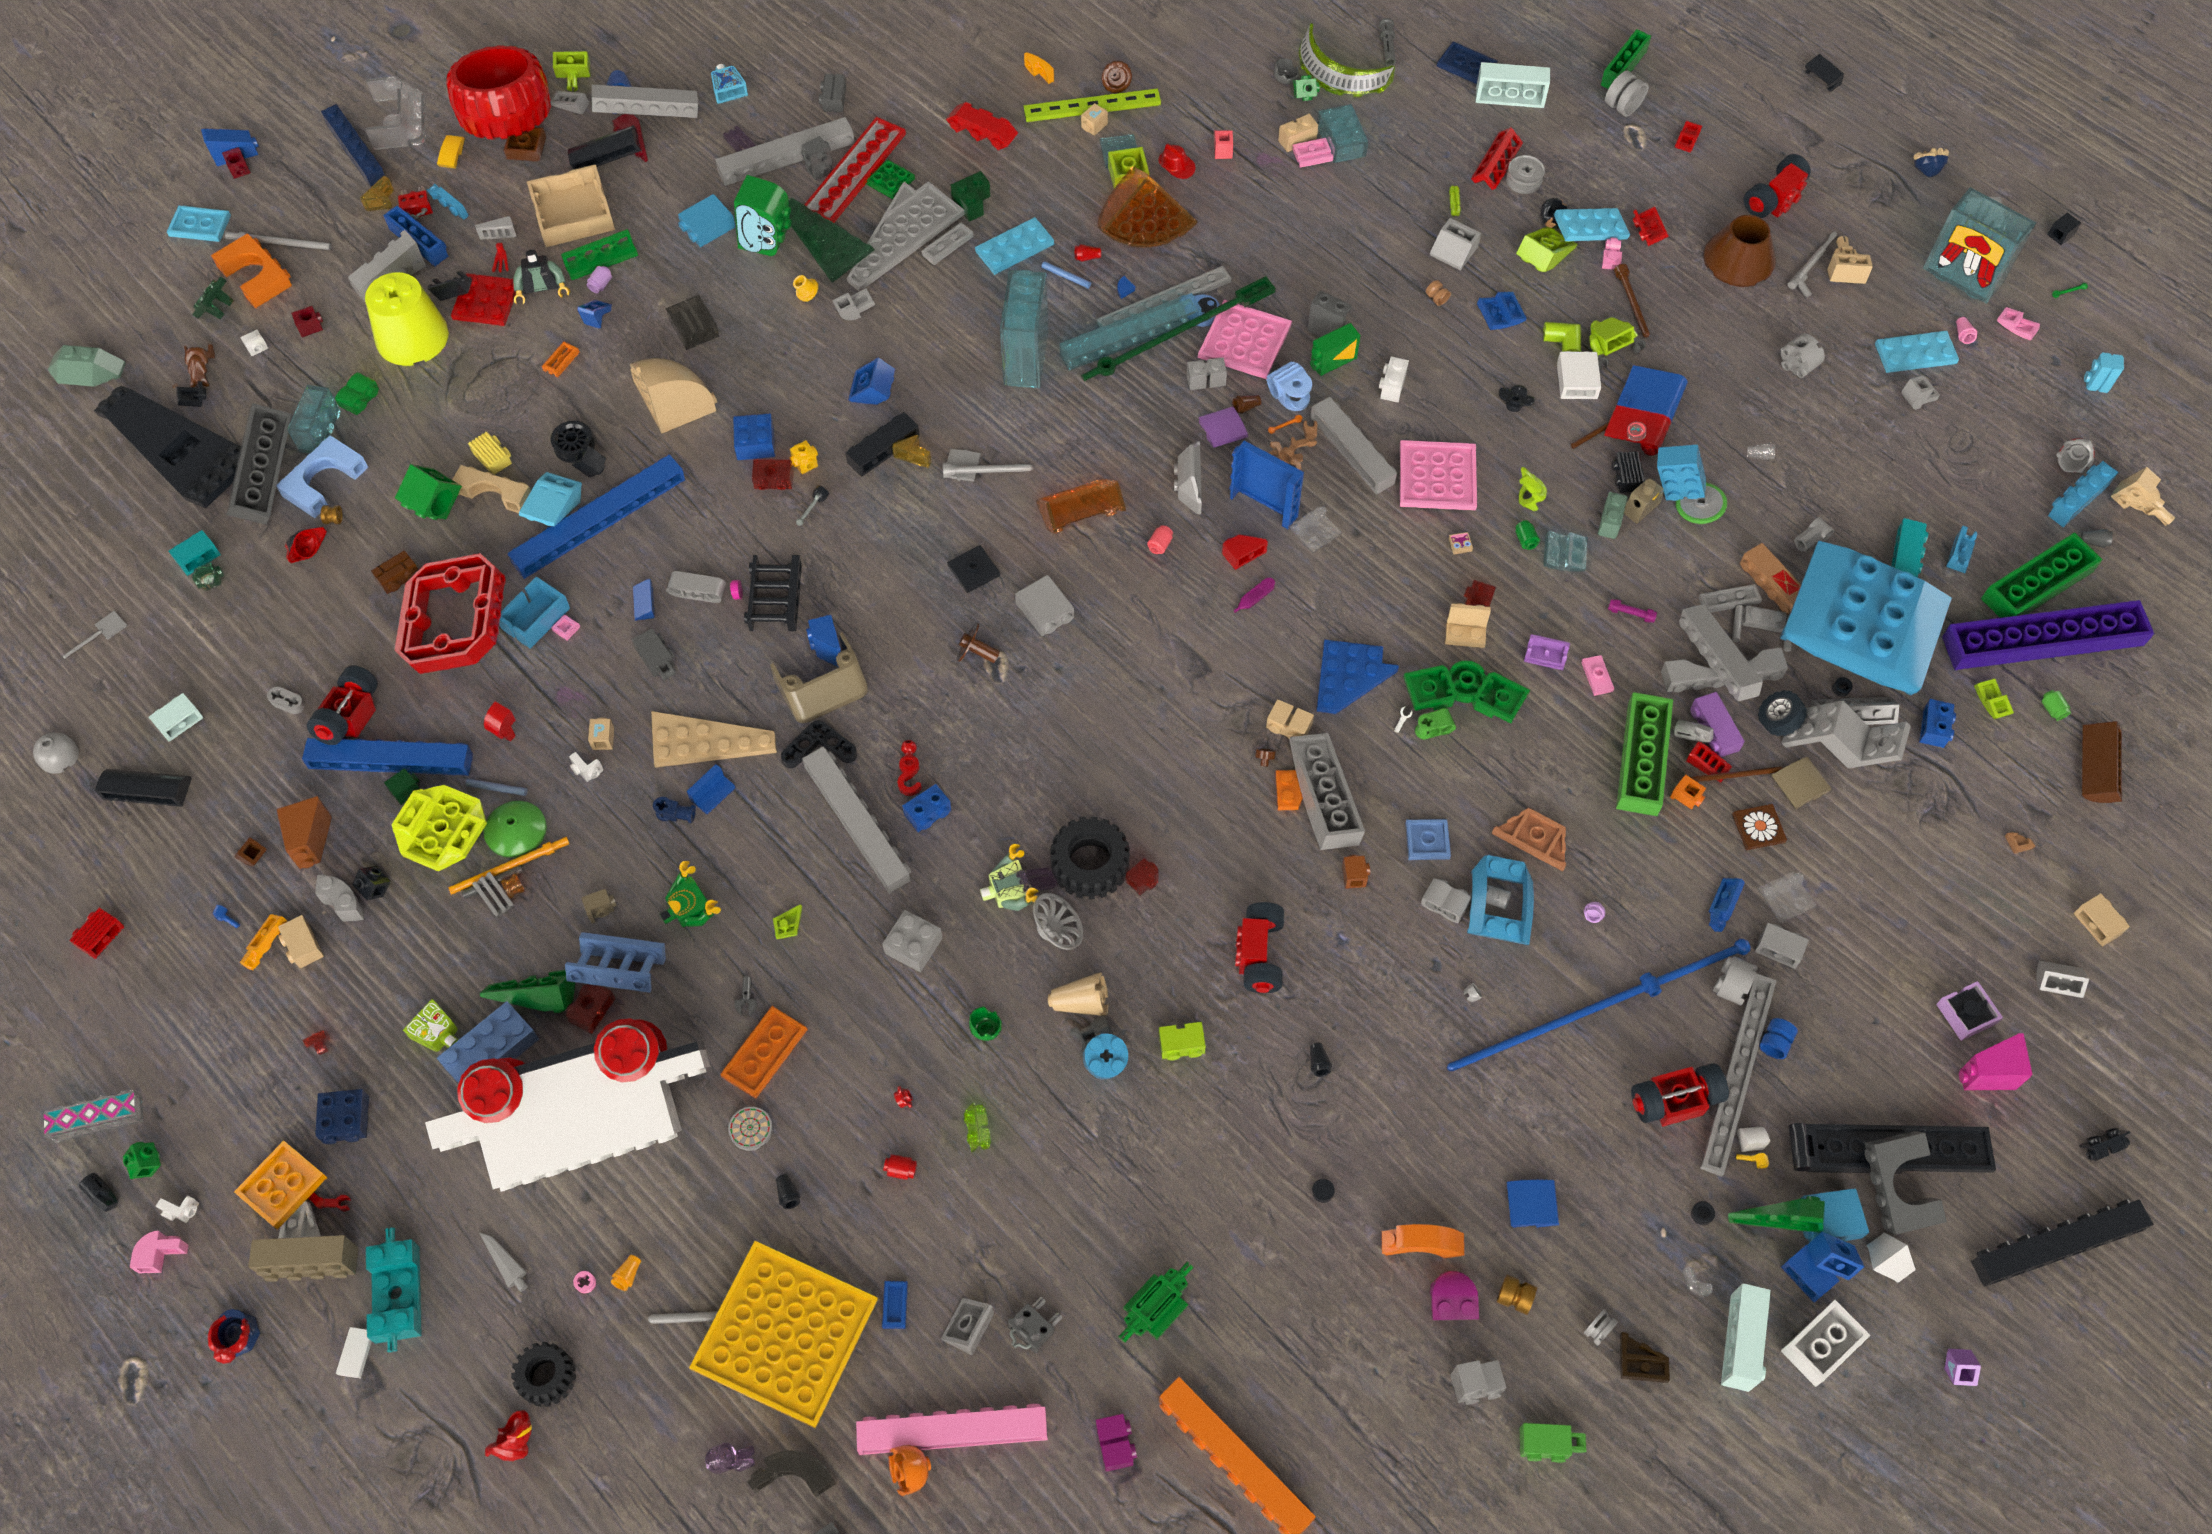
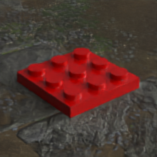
M466 273L468 277L472 278L470 289L467 294L457 297L451 313L452 320L505 326L514 297L516 296L513 279Z

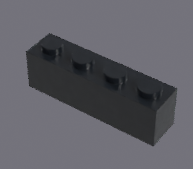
M905 412L895 416L890 422L879 427L870 436H866L857 445L850 447L845 452L847 463L861 477L920 437L918 425Z

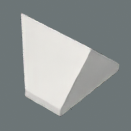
M1885 1232L1866 1245L1869 1249L1873 1270L1895 1280L1896 1283L1915 1271L1908 1246Z

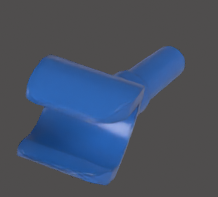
M216 905L213 915L217 920H224L235 928L240 926L238 922L226 915L228 912L227 908Z

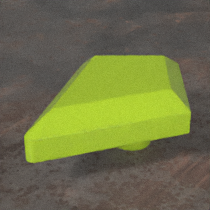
M801 904L773 918L776 940L798 935L802 913Z

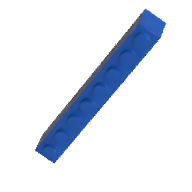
M307 738L302 760L308 769L398 773L405 768L408 773L469 776L473 753L470 747L464 743H425L423 741L405 742L402 740L391 742L381 739L367 741L360 738L355 740L343 738L336 745H327L315 738Z

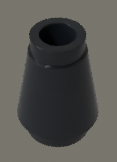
M1322 1043L1312 1044L1310 1046L1311 1071L1317 1077L1330 1074L1332 1064Z
M787 1174L778 1176L776 1178L779 1204L784 1209L795 1208L800 1204L801 1196Z

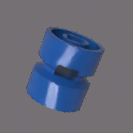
M1773 1018L1759 1047L1762 1052L1770 1057L1785 1059L1798 1033V1029L1784 1019Z

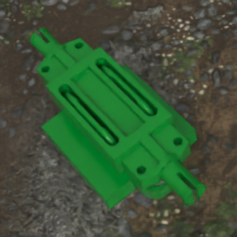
M1186 1261L1179 1271L1170 1268L1164 1276L1161 1274L1158 1277L1156 1274H1153L1126 1303L1123 1309L1128 1313L1124 1318L1127 1327L1118 1335L1122 1342L1126 1343L1133 1334L1142 1336L1147 1331L1158 1340L1184 1312L1188 1304L1181 1296L1183 1290L1188 1286L1185 1277L1193 1269L1189 1262Z

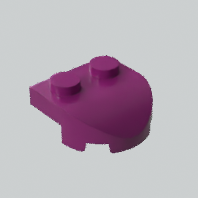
M1446 1271L1441 1273L1432 1282L1430 1287L1432 1320L1479 1319L1478 1291L1469 1277L1458 1271Z

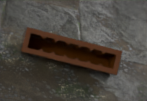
M2118 721L2083 725L2082 796L2089 801L2097 803L2122 802V730Z

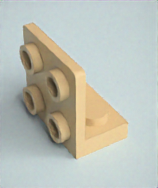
M1451 604L1446 622L1445 644L1484 648L1486 644V626L1491 608L1483 605Z

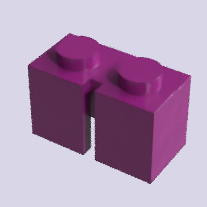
M1123 1414L1097 1419L1096 1428L1105 1471L1133 1466V1459L1137 1458L1134 1443L1130 1444L1128 1435L1132 1434L1129 1420H1125Z

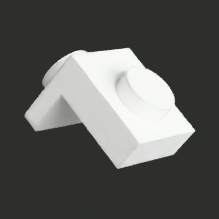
M576 752L569 756L572 762L570 765L571 769L576 775L580 774L586 782L597 778L603 771V767L598 759L586 765Z
M186 1196L180 1207L160 1198L156 1207L162 1211L160 1215L166 1219L173 1221L176 1218L187 1223L195 1215L199 1202L190 1196Z

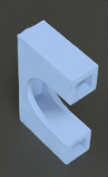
M330 435L314 451L308 454L299 465L294 467L276 487L282 497L313 518H316L321 513L322 506L328 504L321 493L309 486L312 477L321 470L334 468L356 480L368 466L363 456Z

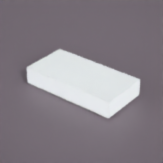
M350 1327L336 1371L337 1375L361 1379L372 1343L367 1338V1330Z

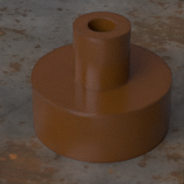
M1257 748L1255 751V758L1261 759L1260 766L1268 767L1269 760L1275 759L1276 750Z

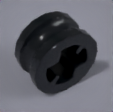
M1845 677L1838 678L1832 685V691L1840 697L1847 696L1853 689L1852 682ZM1844 685L1846 688L1840 689L1839 686Z

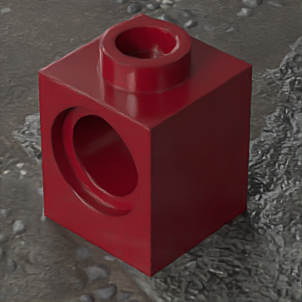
M239 147L222 153L234 179L251 173Z
M313 306L291 313L301 337L323 330L321 314L319 311L315 312Z

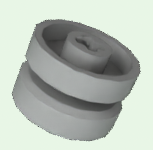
M1624 71L1609 87L1605 96V103L1614 109L1617 108V112L1625 117L1630 116L1645 99L1649 86L1643 80L1637 79L1636 75L1630 71Z

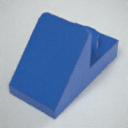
M593 300L579 306L578 312L584 324L600 329L602 316L611 312L612 304Z

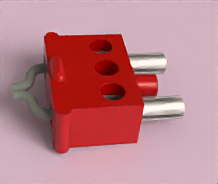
M423 186L418 188L419 192L411 191L407 194L406 190H404V193L402 190L401 195L398 196L399 207L414 219L433 214L429 197Z

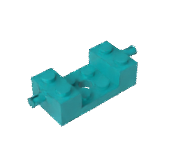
M391 1227L390 1229H385L386 1242L366 1247V1270L372 1274V1314H367V1338L375 1344L387 1342V1352L398 1351L397 1340L422 1336L420 1246L412 1239L396 1241L395 1228ZM396 1288H401V1296L397 1299H391V1292Z

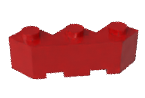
M968 102L957 105L945 119L956 133L967 129L977 142L988 138L997 150L1008 147L1018 134L1017 130L1007 119L993 117V113L982 108L977 110Z

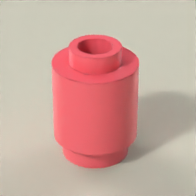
M1164 525L1156 528L1147 543L1149 550L1154 554H1163L1173 539V531Z

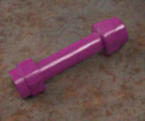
M1611 599L1608 610L1617 613L1621 611L1644 618V621L1654 623L1657 612L1648 608L1646 611L1621 604V600Z

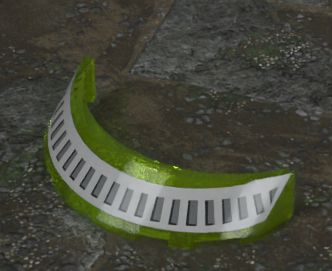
M1309 24L1299 47L1300 65L1302 70L1311 75V79L1316 78L1320 88H1324L1326 91L1336 95L1352 94L1353 97H1362L1364 94L1381 93L1393 82L1395 66L1393 65L1380 69H1356L1344 66L1330 59L1316 44L1313 36V24Z

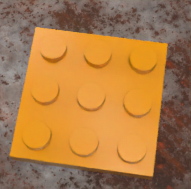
M283 1140L234 1193L278 1230L327 1177Z

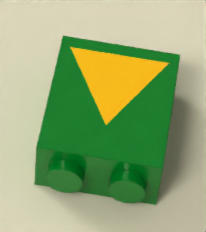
M1351 323L1313 340L1310 365L1320 376L1357 359L1361 335Z

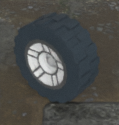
M1785 690L1777 691L1769 695L1762 702V705L1759 707L1758 719L1770 734L1787 736V734H1792L1795 730H1798L1805 722L1807 708L1796 693Z

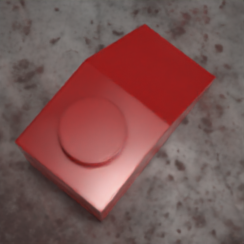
M1238 534L1233 538H1228L1223 543L1222 554L1236 570L1265 554L1268 541L1263 538Z

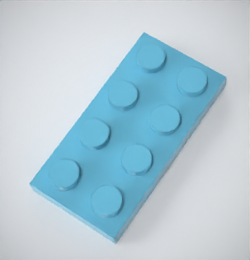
M1618 208L1556 210L1554 213L1565 241L1610 239V237L1625 240L1630 236Z
M1034 217L976 246L975 251L995 275L1054 245V239Z
M1948 331L1877 339L1875 343L1886 373L1957 364L1959 361Z

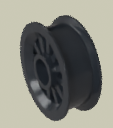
M580 421L561 423L551 434L550 441L555 455L567 463H573L578 450L586 446L595 448V441L590 428Z

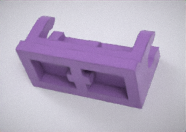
M1531 634L1524 662L1563 670L1570 643Z

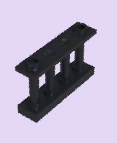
M753 555V562L749 563L751 582L748 612L744 613V622L748 624L749 631H754V622H784V624H787L788 631H797L802 573L800 555H792L791 563H788V565L759 564L758 556ZM759 572H788L790 574V579H787V581H758ZM787 589L789 594L785 597H757V590ZM756 605H785L787 607V612H784V614H755Z

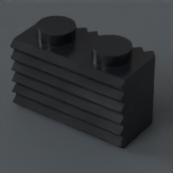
M1639 451L1617 452L1615 459L1612 460V470L1616 471L1615 486H1619L1620 493L1633 492L1645 481Z

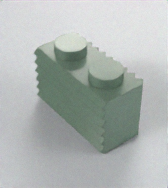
M1609 492L1604 505L1598 535L1612 539L1617 538L1628 498L1626 495Z

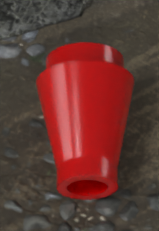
M1079 244L1074 249L1075 260L1083 262L1101 258V248Z

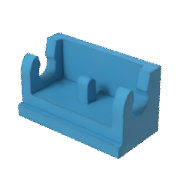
M1962 526L1956 535L1946 567L1965 573L1977 538L1976 531L1971 536L1966 534L1968 529L1966 526Z

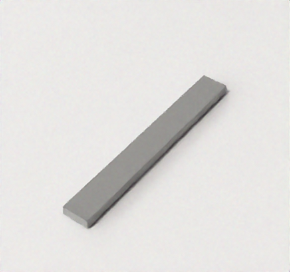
M1221 266L1097 318V324L1104 335L1110 334L1186 302L1195 295H1202L1231 282L1232 278L1225 268Z

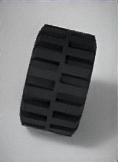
M542 1342V1345L534 1343L532 1344V1349L526 1347L523 1349L525 1353L523 1355L519 1354L516 1357L519 1361L518 1363H513L512 1366L515 1370L514 1373H511V1378L515 1381L512 1384L518 1394L529 1403L539 1407L543 1404L545 1407L551 1406V1402L559 1403L561 1396L564 1399L568 1396L566 1391L568 1389L572 1390L574 1385L571 1382L576 1381V1375L573 1373V1371H576V1368L572 1363L571 1357L554 1343L550 1345L548 1342ZM544 1363H554L555 1374L552 1380L543 1386H534L532 1379L535 1370Z

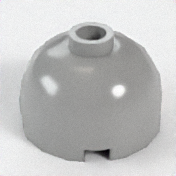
M59 732L42 735L36 741L33 748L35 762L45 772L51 774L61 773L68 766L72 767L79 755V749L75 742L66 734Z

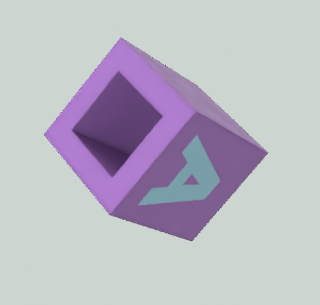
M1948 1349L1944 1369L1954 1385L1977 1386L1981 1365L1972 1350Z

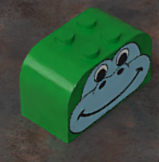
M746 175L734 200L738 249L774 256L780 244L784 242L785 234L790 229L792 223L789 217L791 207H789L788 195L784 189L773 182Z

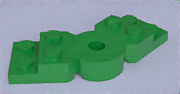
M1459 661L1449 671L1447 667L1440 665L1404 673L1403 676L1415 711L1432 708L1433 711L1449 708L1454 705L1455 701L1472 703L1474 710L1490 718H1493L1495 715L1510 724L1530 693L1529 689L1495 672L1489 673L1486 676L1483 667L1473 661Z

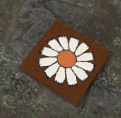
M1773 804L1733 812L1732 816L1746 851L1786 843L1787 838Z

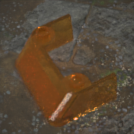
M1108 478L1093 481L1036 500L1047 530L1053 534L1063 531V527L1066 524L1098 514H1106V517L1116 515L1118 510L1126 511L1118 480Z

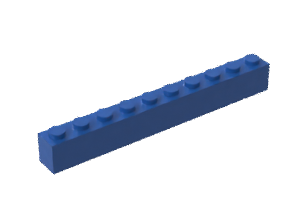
M670 454L661 458L655 464L628 478L619 486L597 497L594 501L579 508L573 514L564 517L555 527L546 528L545 531L512 549V551L507 553L512 565L523 579L527 578L683 482L685 476L682 468Z

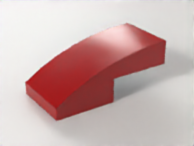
M1686 121L1674 148L1691 153L1702 126Z

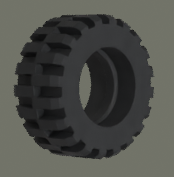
M1086 816L1080 817V821L1072 820L1068 822V827L1062 826L1059 829V834H1055L1053 838V844L1050 849L1052 874L1054 879H1057V884L1061 888L1065 887L1066 892L1070 895L1074 892L1076 897L1083 899V896L1095 899V896L1100 895V898L1107 896V892H1115L1117 885L1121 886L1125 881V876L1128 875L1130 865L1129 843L1126 841L1125 834L1119 832V827L1116 824L1111 826L1109 820L1103 819L1100 821L1098 817L1092 816V819H1086ZM1084 846L1100 847L1110 856L1109 861L1103 867L1095 870L1081 869L1070 858L1077 849Z

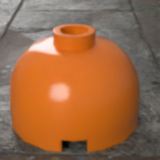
M912 1445L891 1448L890 1452H893V1455L889 1456V1470L893 1483L898 1481L901 1488L897 1489L898 1494L904 1496L919 1491L925 1485L928 1479V1471L931 1470L929 1457Z

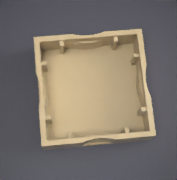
M596 165L571 170L561 175L527 181L546 247L615 230Z

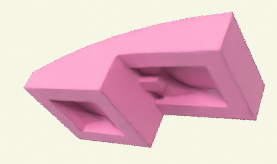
M2006 307L1997 321L2009 331L2031 341L2038 332L2040 324L2024 319L2023 312Z

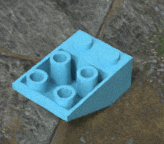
M546 472L535 483L519 511V516L555 527L580 503L582 483Z

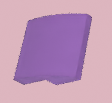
M1234 407L1199 417V424L1205 430L1207 440L1213 448L1248 437L1246 428Z

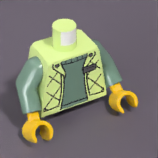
M1012 844L1009 848V853L988 875L990 886L980 889L983 901L995 898L999 908L1004 907L1005 909L1020 911L1038 897L1034 895L1039 890L1029 888L1019 860H1016V857L1021 858L1024 856V851L1022 850L1016 853L1020 845Z

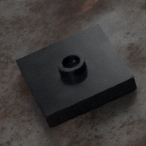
M981 545L947 562L948 567L966 593L1000 576L999 570Z

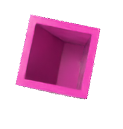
M2019 1033L1974 1055L1959 1071V1080L1963 1083L1964 1090H2017L2033 1075L2024 1033Z

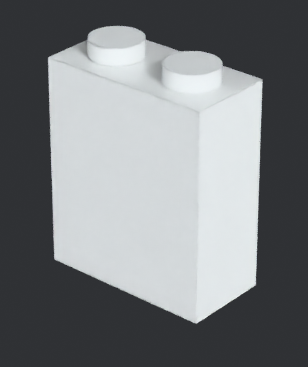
M1560 352L1557 361L1560 398L1598 399L1601 381L1597 352Z

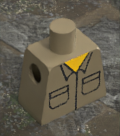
M1651 478L1645 480L1631 493L1625 506L1624 514L1638 524L1661 503L1663 487Z

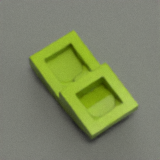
M1996 679L1974 685L1982 704L1993 719L2014 714L2007 695L2002 696Z

